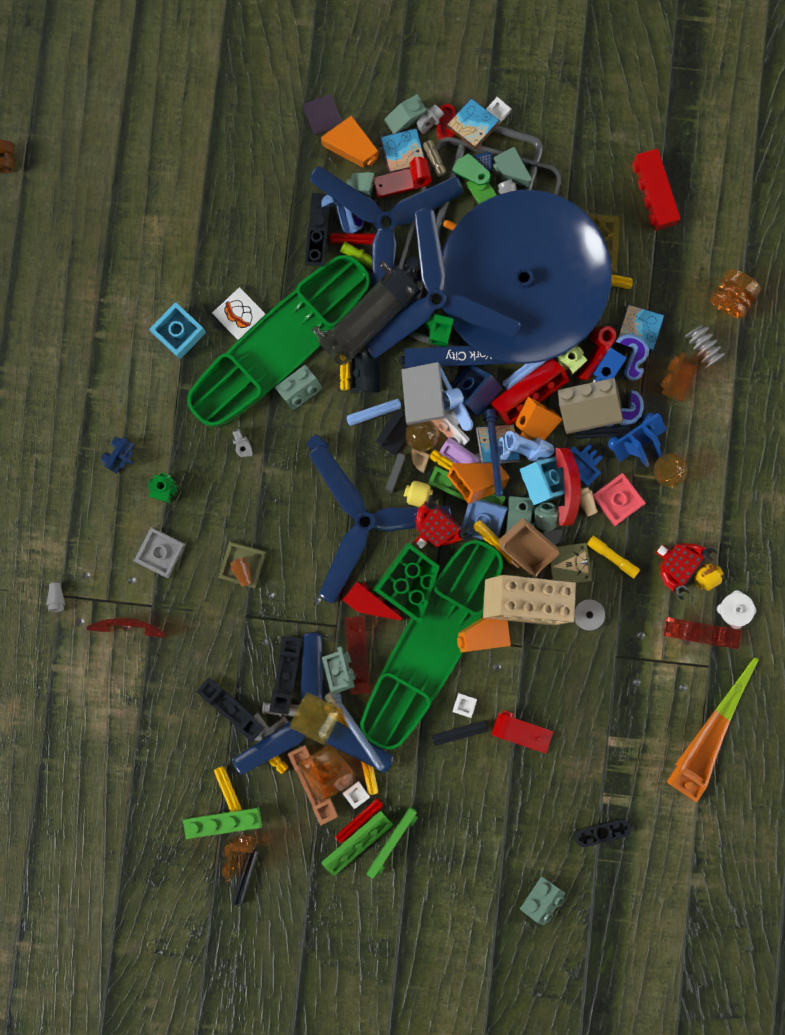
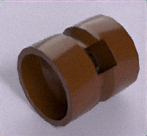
M0 140V173H11L14 171V159L12 158L14 156V143L7 140Z

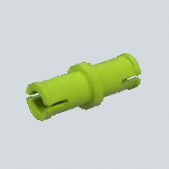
M345 241L340 252L355 258L359 263L372 270V257L366 254L363 249L359 250Z

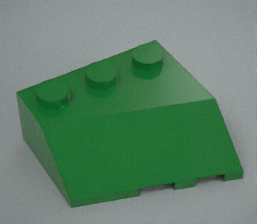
M406 543L376 583L373 590L421 624L440 566L411 544Z

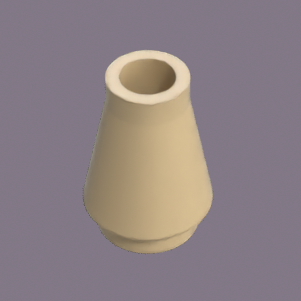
M587 486L581 489L580 506L587 516H591L597 513L598 510L592 490H589Z

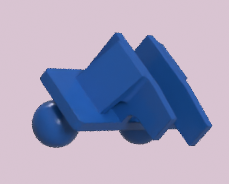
M647 413L643 416V423L622 438L618 436L610 438L608 446L614 451L620 462L628 456L634 455L639 457L646 467H649V462L642 448L647 443L652 445L656 456L661 460L663 459L660 450L661 445L657 437L666 431L661 415L658 413Z

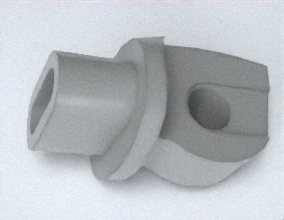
M435 104L430 109L426 108L427 113L422 115L417 121L418 130L422 134L426 133L434 124L437 125L440 122L438 119L444 115Z
M240 428L233 430L235 438L233 444H236L237 454L240 457L252 456V448L247 437L242 435ZM244 446L246 449L242 451L240 447Z

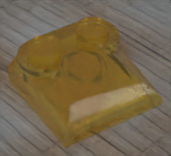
M307 692L290 724V728L325 745L342 710Z

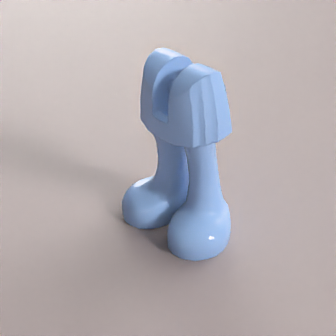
M507 431L505 437H501L497 444L499 460L503 461L509 457L510 452L520 453L531 461H540L550 457L555 450L552 444L540 438L531 441L512 431Z

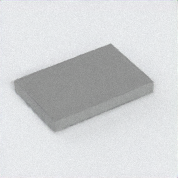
M436 362L402 369L406 423L411 425L445 418L440 364Z

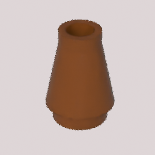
M245 557L231 561L230 569L240 582L241 587L251 584L249 564Z

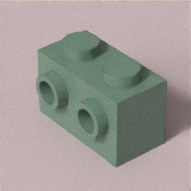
M511 496L508 498L506 533L522 518H525L534 526V522H531V515H535L536 505H533L530 498Z

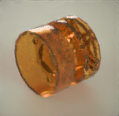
M728 269L720 280L721 286L715 288V292L712 293L709 299L723 313L734 318L743 319L751 308L750 302H754L761 292V286L745 273Z

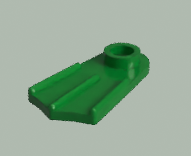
M470 154L457 159L452 169L454 173L480 186L487 184L491 178L489 171Z

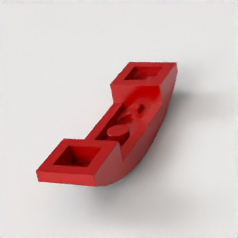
M556 448L557 468H563L565 506H558L559 526L573 525L580 505V475L570 449Z

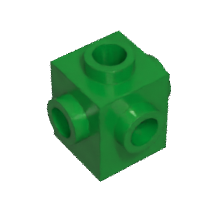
M160 473L159 476L154 474L153 479L151 478L148 484V489L150 490L148 497L170 503L172 495L175 496L177 491L176 481L171 479L172 475Z

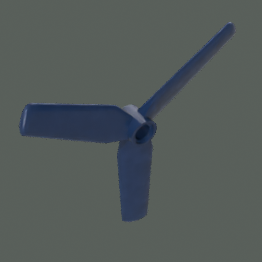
M317 166L310 175V181L361 220L375 224L377 231L372 242L371 306L387 292L379 280L395 263L396 241L393 233L395 226L415 221V212L419 209L431 208L434 210L463 193L462 182L455 176L400 201L390 212H383L374 200L322 167ZM383 217L388 218L390 222L388 227H384L381 224Z
M431 208L417 210L415 212L421 278L426 286L428 295L425 298L413 301L365 343V348L369 355L373 358L380 356L427 322L433 311L442 308L454 318L510 338H515L521 328L519 321L464 296L446 294L443 290L446 273L434 210ZM432 294H440L442 301L435 303L432 300Z
M319 445L309 453V456L342 510L355 519V525L342 539L319 592V596L323 600L335 603L366 547L368 531L372 528L383 531L416 528L415 520L419 507L384 508L372 514L366 512L361 494L324 445ZM440 506L452 517V510L449 506ZM367 516L370 520L369 525L361 526L359 523L360 518Z
M309 632L303 636L301 702L306 715L302 720L285 724L233 759V764L239 774H244L300 744L310 731L317 732L327 744L377 769L349 728L337 721L323 719L320 715L325 702L324 664L322 660L323 641L320 633ZM312 716L318 718V725L315 727L308 725V719ZM368 741L384 764V769L381 772H387L393 764L394 757Z

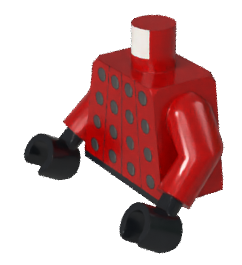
M429 495L427 501L417 510L415 522L416 528L421 534L414 542L423 549L429 542L439 547L440 545L446 546L461 540L469 541L474 534L473 532L471 534L467 533L470 527L465 526L461 531L462 528L459 523L438 505L439 499L434 502L432 501L433 496Z
M692 543L677 544L671 550L661 544L655 553L664 559L659 565L664 585L674 593H677L680 600H683L684 598L681 593L687 592L689 594L685 586L704 562V556L709 561H714L709 555L713 552L718 554L717 551L713 548H706Z

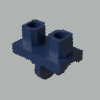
M114 437L111 446L115 450L112 454L104 453L101 461L105 464L106 468L117 474L121 468L124 469L127 463L133 465L134 462L130 458L133 455L132 450L136 445L124 437L122 439Z

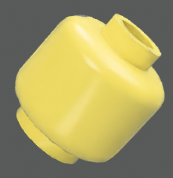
M413 481L411 486H406L404 496L407 497L409 505L420 507L427 501L428 496L432 495L433 490H430L429 484Z

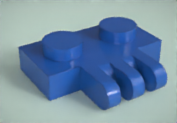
M590 444L582 452L578 451L574 446L570 449L578 467L580 481L586 487L601 474L595 465L603 458L601 454L596 459L593 458L598 452L597 450H594L591 454L587 452L592 448Z

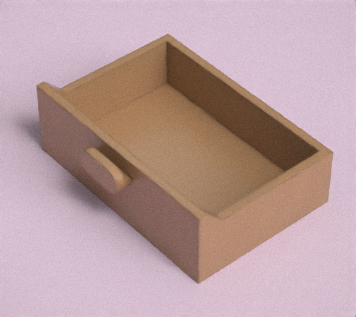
M522 518L498 540L500 548L512 558L511 562L517 568L520 566L524 568L534 578L560 554L558 548L525 518Z

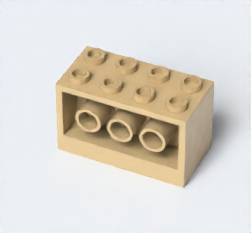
M508 575L486 579L483 618L546 625L574 622L576 583Z

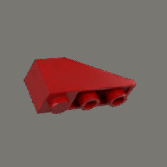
M357 582L343 599L344 602L358 613L402 620V617H400L401 612L394 606L390 609L385 605L386 600L379 594L374 596L370 593L371 588L364 582L361 584Z

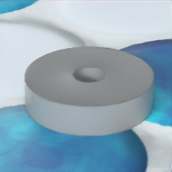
M584 600L575 607L574 621L581 629L595 630L603 624L605 611L599 602ZM588 611L593 615L591 619L586 617Z

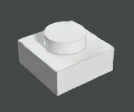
M498 97L486 109L499 119L498 125L511 112V108Z
M458 693L452 712L471 718L477 699Z
M359 781L343 792V795L354 809L370 798Z

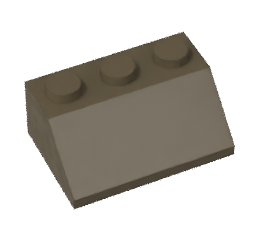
M615 378L558 390L559 406L566 434L623 422L619 390Z

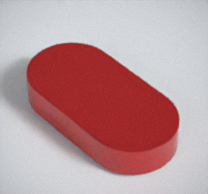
M443 104L439 109L444 115L438 119L440 122L437 124V137L439 140L445 137H455V131L447 124L456 115V109L451 104Z

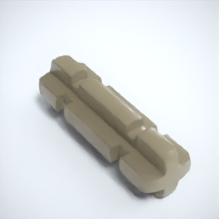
M432 140L426 141L423 147L428 152L427 156L432 167L435 168L434 171L438 177L446 174V169L442 165L438 151L435 149Z

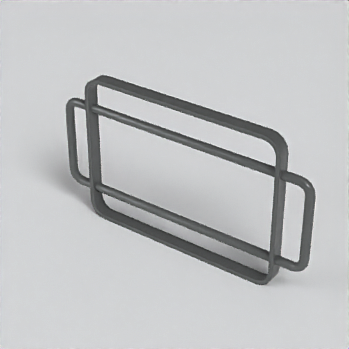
M495 125L490 132L529 142L536 147L533 160L520 157L524 166L530 167L529 175L532 178L531 185L524 187V190H532L538 169L548 172L555 177L556 188L554 194L558 195L561 176L556 168L540 163L543 152L542 142L535 136ZM462 136L461 139L445 137L435 145L437 151L447 144L458 147L452 169L457 159L464 156L465 149L478 153L492 152V157L503 153L502 151L481 145L475 147ZM430 162V163H429V170H430V175H431V172H432L433 167H432V164H431V162ZM451 170L449 179L458 176V174ZM427 186L422 187L421 192L426 190ZM450 201L440 206L436 220L439 236ZM416 220L411 223L398 266L401 270L404 266L416 226ZM418 281L417 287L422 292L413 301L421 299L425 286L423 281ZM396 299L393 301L397 308L405 309ZM415 331L408 335L414 340L430 344V336ZM448 342L447 347H456L462 345Z

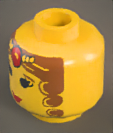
M709 562L699 567L694 574L695 576H693V580L700 590L709 591L722 583L721 576L723 571L719 565L715 566Z

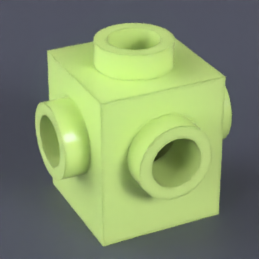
M575 346L568 352L558 356L556 361L572 376L587 362V359L583 356L584 352L582 349Z

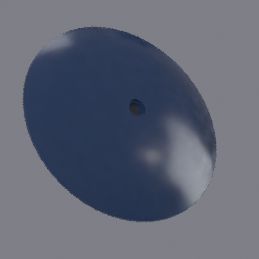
M518 190L502 193L485 200L470 210L455 226L442 252L446 273L443 290L446 294L464 296L521 323L518 335L515 338H510L454 318L445 311L448 318L454 319L452 326L456 332L474 349L493 359L509 363L529 364L558 357L577 346L589 335L600 320L607 305L611 289L612 270L605 240L598 227L583 210L567 199L555 194L537 190ZM522 274L530 275L528 282H520Z

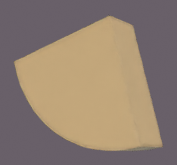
M413 448L411 454L412 462L420 472L424 473L430 454Z

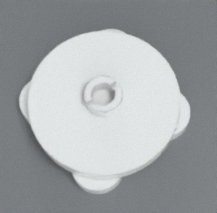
M736 590L723 599L722 603L717 606V612L721 614L723 620L733 629H739L752 620L756 614V608L747 595Z

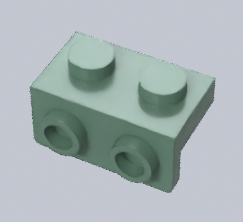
M306 365L275 387L291 410H295L322 390V386Z
M341 646L337 647L338 652L322 657L332 694L354 687L353 680H355V674L348 664L351 662L350 655Z
M541 876L520 910L537 923L545 925L552 919L556 907L562 904L565 892Z

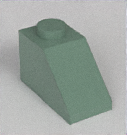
M415 95L400 103L385 118V122L392 134L399 133L415 125L418 119L426 114L427 110L419 96Z
M515 147L494 157L493 171L496 175L499 174L502 180L512 179L513 183L525 187L531 185L532 178Z
M353 173L351 179L347 180V184L371 198L375 186L374 173Z

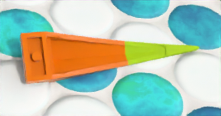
M756 657L753 658L675 765L677 767L667 781L668 784L696 803L708 786L731 718L758 663V658Z

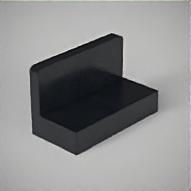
M368 353L351 355V361H349V364H351L350 393H378L379 356L373 358Z
M398 409L376 440L378 445L393 455L397 454L415 427V424L408 425L406 423V417L403 416L404 413Z

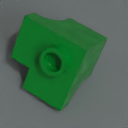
M436 314L435 316H430L428 321L423 324V327L427 328L430 332L429 343L447 347L454 319Z

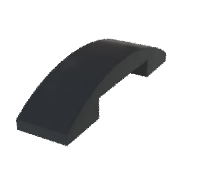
M283 636L269 712L289 715L300 658L301 638Z
M210 677L196 691L251 742L265 728L243 705Z

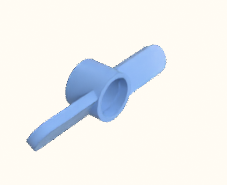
M440 367L441 379L447 391H443L444 409H453L462 429L469 431L473 428V422L463 404V394L458 388H451Z

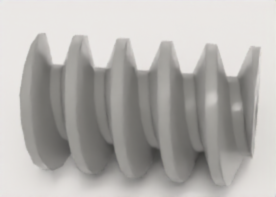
M701 325L685 337H692L689 343L696 344L693 348L694 351L701 350L697 356H704L701 363H709L706 366L707 368L719 361L725 353H718L721 346L714 347L717 340L710 341L713 333L706 334L709 327L702 328Z

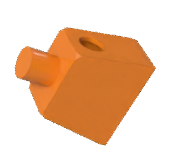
M528 397L516 420V426L522 431L521 437L529 440L532 437L545 440L562 421V418L554 410Z

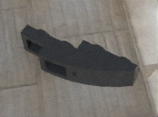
M312 193L305 265L324 267L330 207H322V200L327 194Z

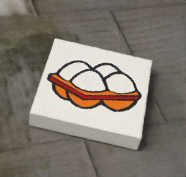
M240 287L212 313L237 340L266 315Z

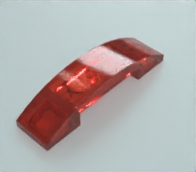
M364 616L345 617L347 649L351 659L349 668H352L355 674L351 695L370 693Z
M666 617L663 636L739 649L742 630Z
M112 618L87 626L89 631L110 632V625L145 628V636L167 638V633L162 629L136 619Z

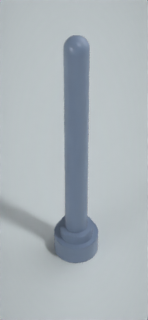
M329 692L325 696L328 704L336 707L376 768L380 771L383 770L384 764L342 704L340 692L335 694Z

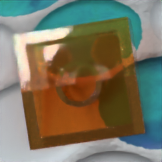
M327 745L298 763L310 791L321 803L353 784V770L331 745Z

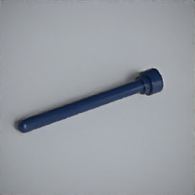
M488 409L482 412L483 421L488 426L495 495L501 497L503 489L495 429L498 413L495 409Z

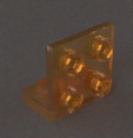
M683 352L678 356L675 355L674 359L670 361L667 369L670 372L664 377L660 386L663 388L661 394L680 402L684 401L697 369L696 365L683 361L686 354Z

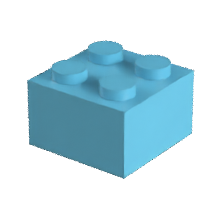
M176 302L149 329L179 360L206 333L204 328Z
M556 456L536 461L519 469L533 505L565 495L563 468H557Z

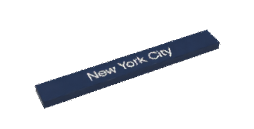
M472 346L404 349L405 368L436 362L440 364V367L513 364L493 359L482 354Z

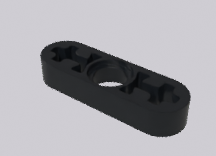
M617 819L581 828L576 831L574 839L579 846L589 847L625 838L630 834L631 827L624 819ZM620 823L626 826V829L623 830L624 833L621 834L620 831H614L615 836H612V831L609 828L610 825H612L613 829L618 828ZM606 828L608 831L607 837L599 838L597 836L598 829ZM590 830H593V835L596 840L593 841V838L590 837L586 839L585 843H583L582 840H579L578 838L581 837V833H584L587 836L592 835Z

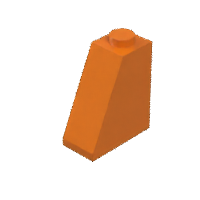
M352 116L321 137V143L325 148L362 168L367 165L371 166L377 161L378 150Z
M454 463L451 465L447 477L468 504L495 493L492 464ZM500 465L502 489L504 490L510 477Z
M482 617L460 631L457 638V645L461 652L511 646L508 621L485 619Z

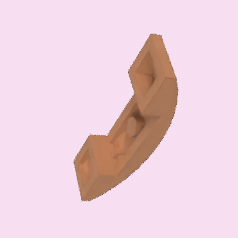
M306 745L288 753L312 804L319 824L322 825L337 818L338 815Z

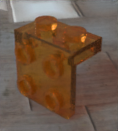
M243 834L241 837H233L228 842V845L225 846L224 856L228 857L222 872V877H226L225 882H230L233 878L236 851L252 853L256 848L257 839H252V835Z

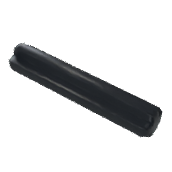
M597 427L578 431L575 434L577 439L623 437L632 431V427Z
M481 721L433 734L432 740L433 744L437 746L488 732L489 728L486 721Z
M249 848L232 900L234 905L242 906L258 855L257 849Z

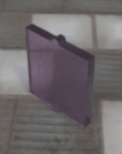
M332 94L321 98L316 97L315 100L303 104L314 135L324 131L329 132L330 129L335 128L342 122Z

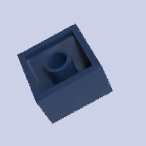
M467 365L450 385L452 389L458 388L462 392L463 404L466 410L477 417L482 414L502 389L501 385L491 374L474 365Z

